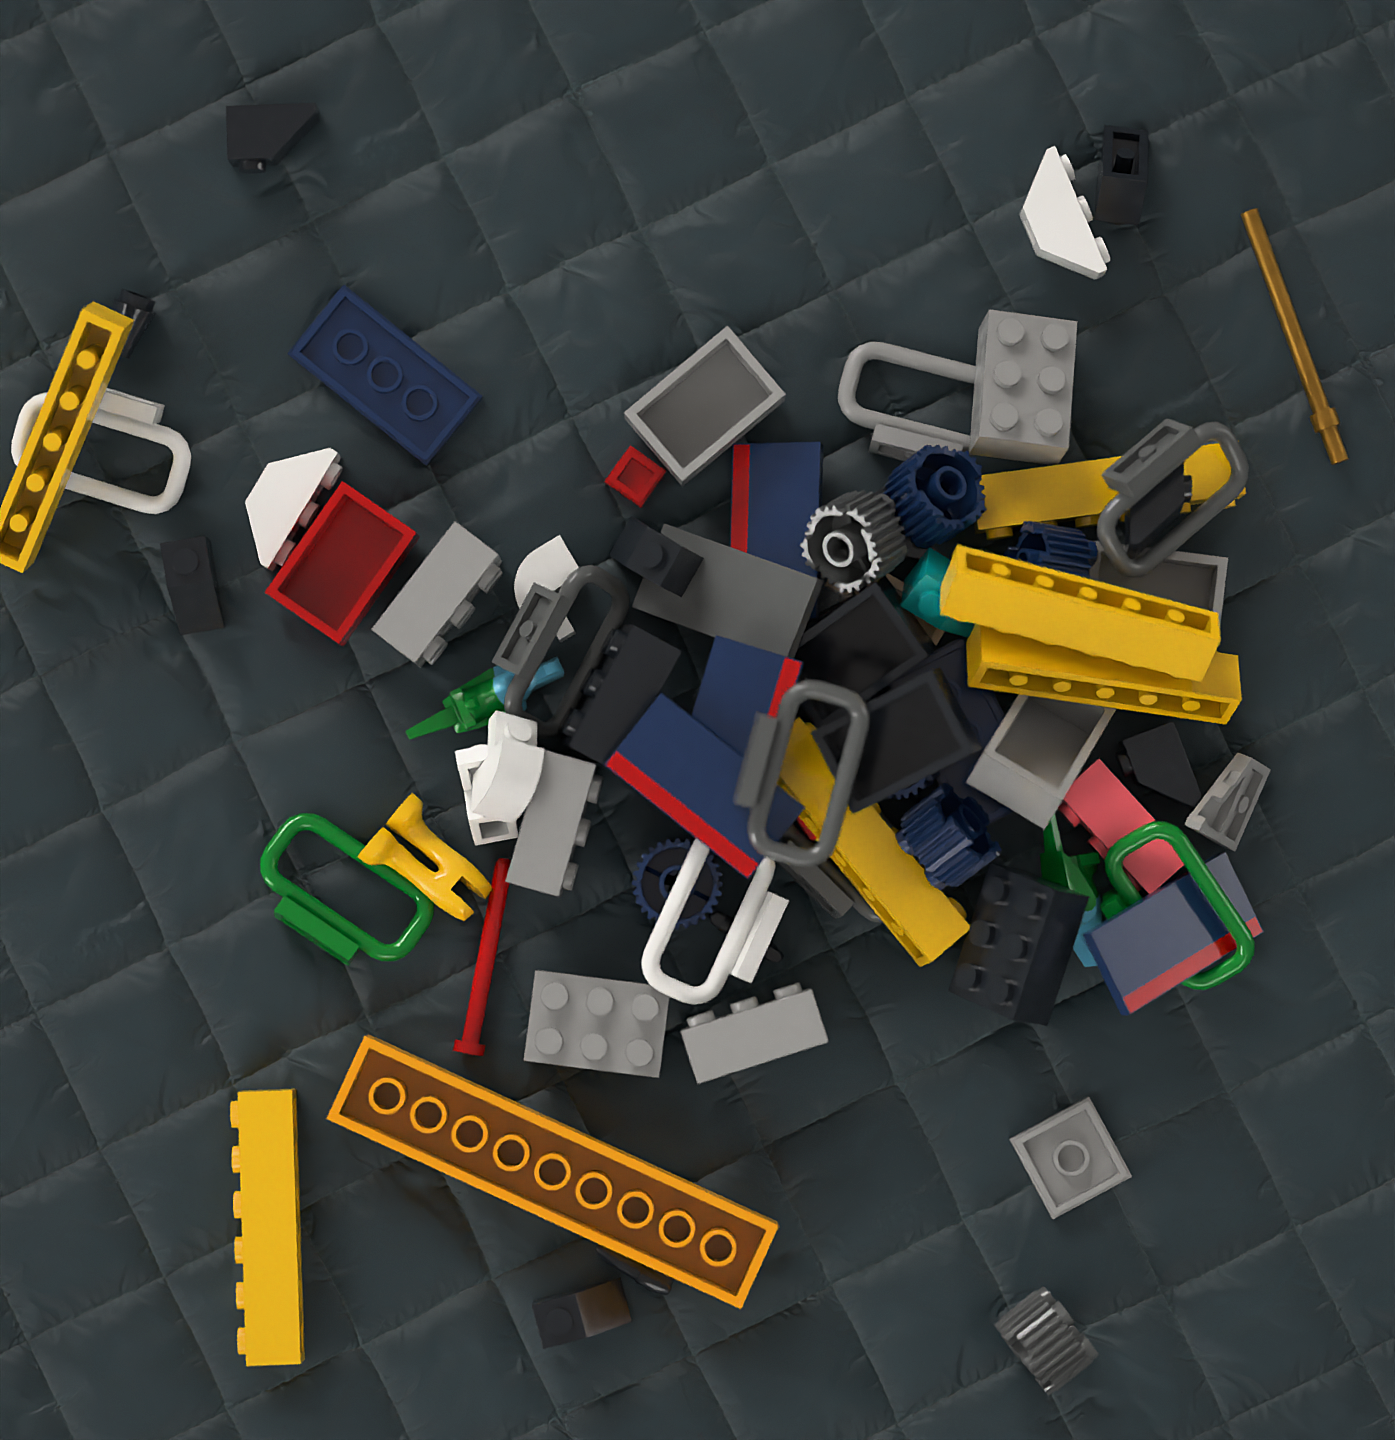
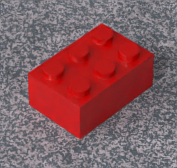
M342 481L265 593L344 647L420 536L413 529Z

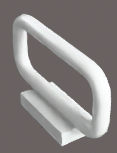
M106 388L92 423L169 447L173 453V463L166 487L160 495L148 496L71 472L65 489L143 513L159 514L166 512L178 503L183 493L190 469L191 452L188 443L180 433L169 427L157 424L161 421L165 405ZM48 392L33 396L24 404L19 414L11 448L16 466H18Z
M697 838L690 848L644 949L641 961L643 975L649 985L665 995L693 1005L706 1003L716 997L723 988L729 974L752 983L789 902L767 891L773 879L775 860L765 857L756 869L755 875L706 981L702 985L694 987L663 973L660 969L661 956L710 851Z

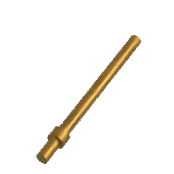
M1258 208L1251 209L1242 213L1241 217L1313 415L1309 416L1315 433L1321 434L1331 465L1344 462L1349 458L1337 428L1341 424L1335 407L1330 408Z

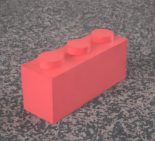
M1099 758L1094 760L1076 776L1057 808L1071 826L1075 828L1078 824H1081L1092 836L1087 843L1095 852L1099 853V857L1104 861L1109 848L1120 838L1142 825L1156 821ZM1162 839L1150 841L1127 855L1123 861L1124 872L1137 891L1141 890L1145 896L1157 890L1184 865L1172 846Z

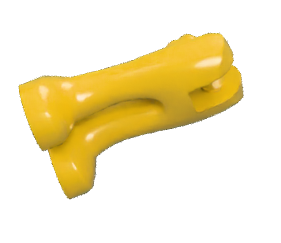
M411 793L385 825L432 860L438 866V871L434 872L418 861L385 827H382L357 857L368 865L389 866L413 883L439 908L453 917L465 921L474 911L461 897L450 889L460 880L469 890L486 899L492 890V886L471 862L449 847L427 827L422 819L423 803L414 793Z

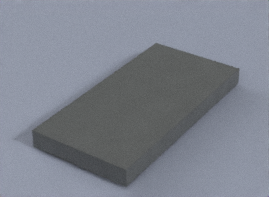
M664 524L661 534L704 559L682 597L643 577L632 607L713 638L719 635L794 659L823 581Z

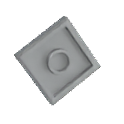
M1088 1096L1009 1139L1052 1219L1132 1177Z

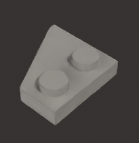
M1237 753L1189 815L1184 825L1216 844L1236 851L1271 769L1251 757Z

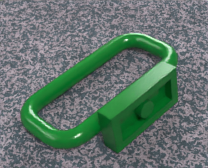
M299 813L289 817L279 827L260 858V873L265 884L282 897V900L274 910V917L348 967L358 954L359 949L380 961H396L406 957L415 948L430 926L434 916V903L413 883L389 866L368 865L361 861L357 856L364 849L365 845L319 815ZM309 830L316 833L415 901V916L396 942L384 944L280 874L278 861L299 832Z
M1153 821L1142 825L1120 838L1109 848L1105 857V872L1114 888L1103 894L1101 910L1109 919L1142 899L1124 872L1123 861L1127 855L1150 841L1156 839L1167 841L1236 941L1237 950L1233 956L1205 972H1198L1181 983L1194 990H1207L1216 987L1240 973L1250 964L1255 953V941L1251 931L1187 836L1177 826L1161 821Z

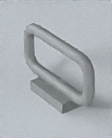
M868 342L859 345L849 354L838 388V402L842 413L851 422L874 429L868 452L906 461L927 444L932 447L940 445L941 448L948 446L949 451L953 449L963 452L969 451L970 435L868 410L861 407L855 397L862 367L867 361L872 359L972 384L975 382L976 366L883 342Z

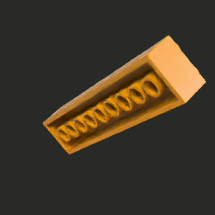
M370 1034L364 1036L326 1118L740 1309L779 1226L777 1221Z

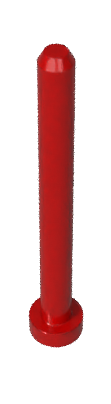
M499 858L495 862L491 882L492 890L489 893L462 1041H454L453 1051L484 1056L486 1045H481L479 1042L510 884L506 882L511 864L509 859Z

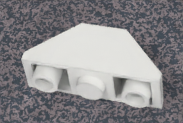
M1053 146L1047 149L1020 212L1021 220L1038 257L1092 279H1098L1104 276L1107 271L1105 263L1110 262L1108 250L1101 237L1095 239L1088 225V222L1093 220L1092 213L1083 195L1077 197L1070 181L1075 180V173L1067 155L1059 156L1056 147Z
M327 448L268 463L246 499L245 504L260 564L273 572L277 564L280 566L285 564L296 548L297 544L291 540L300 525L307 528L318 512L320 505L316 504L315 500L323 487L330 490L337 481L343 467L338 465L341 456L335 450Z

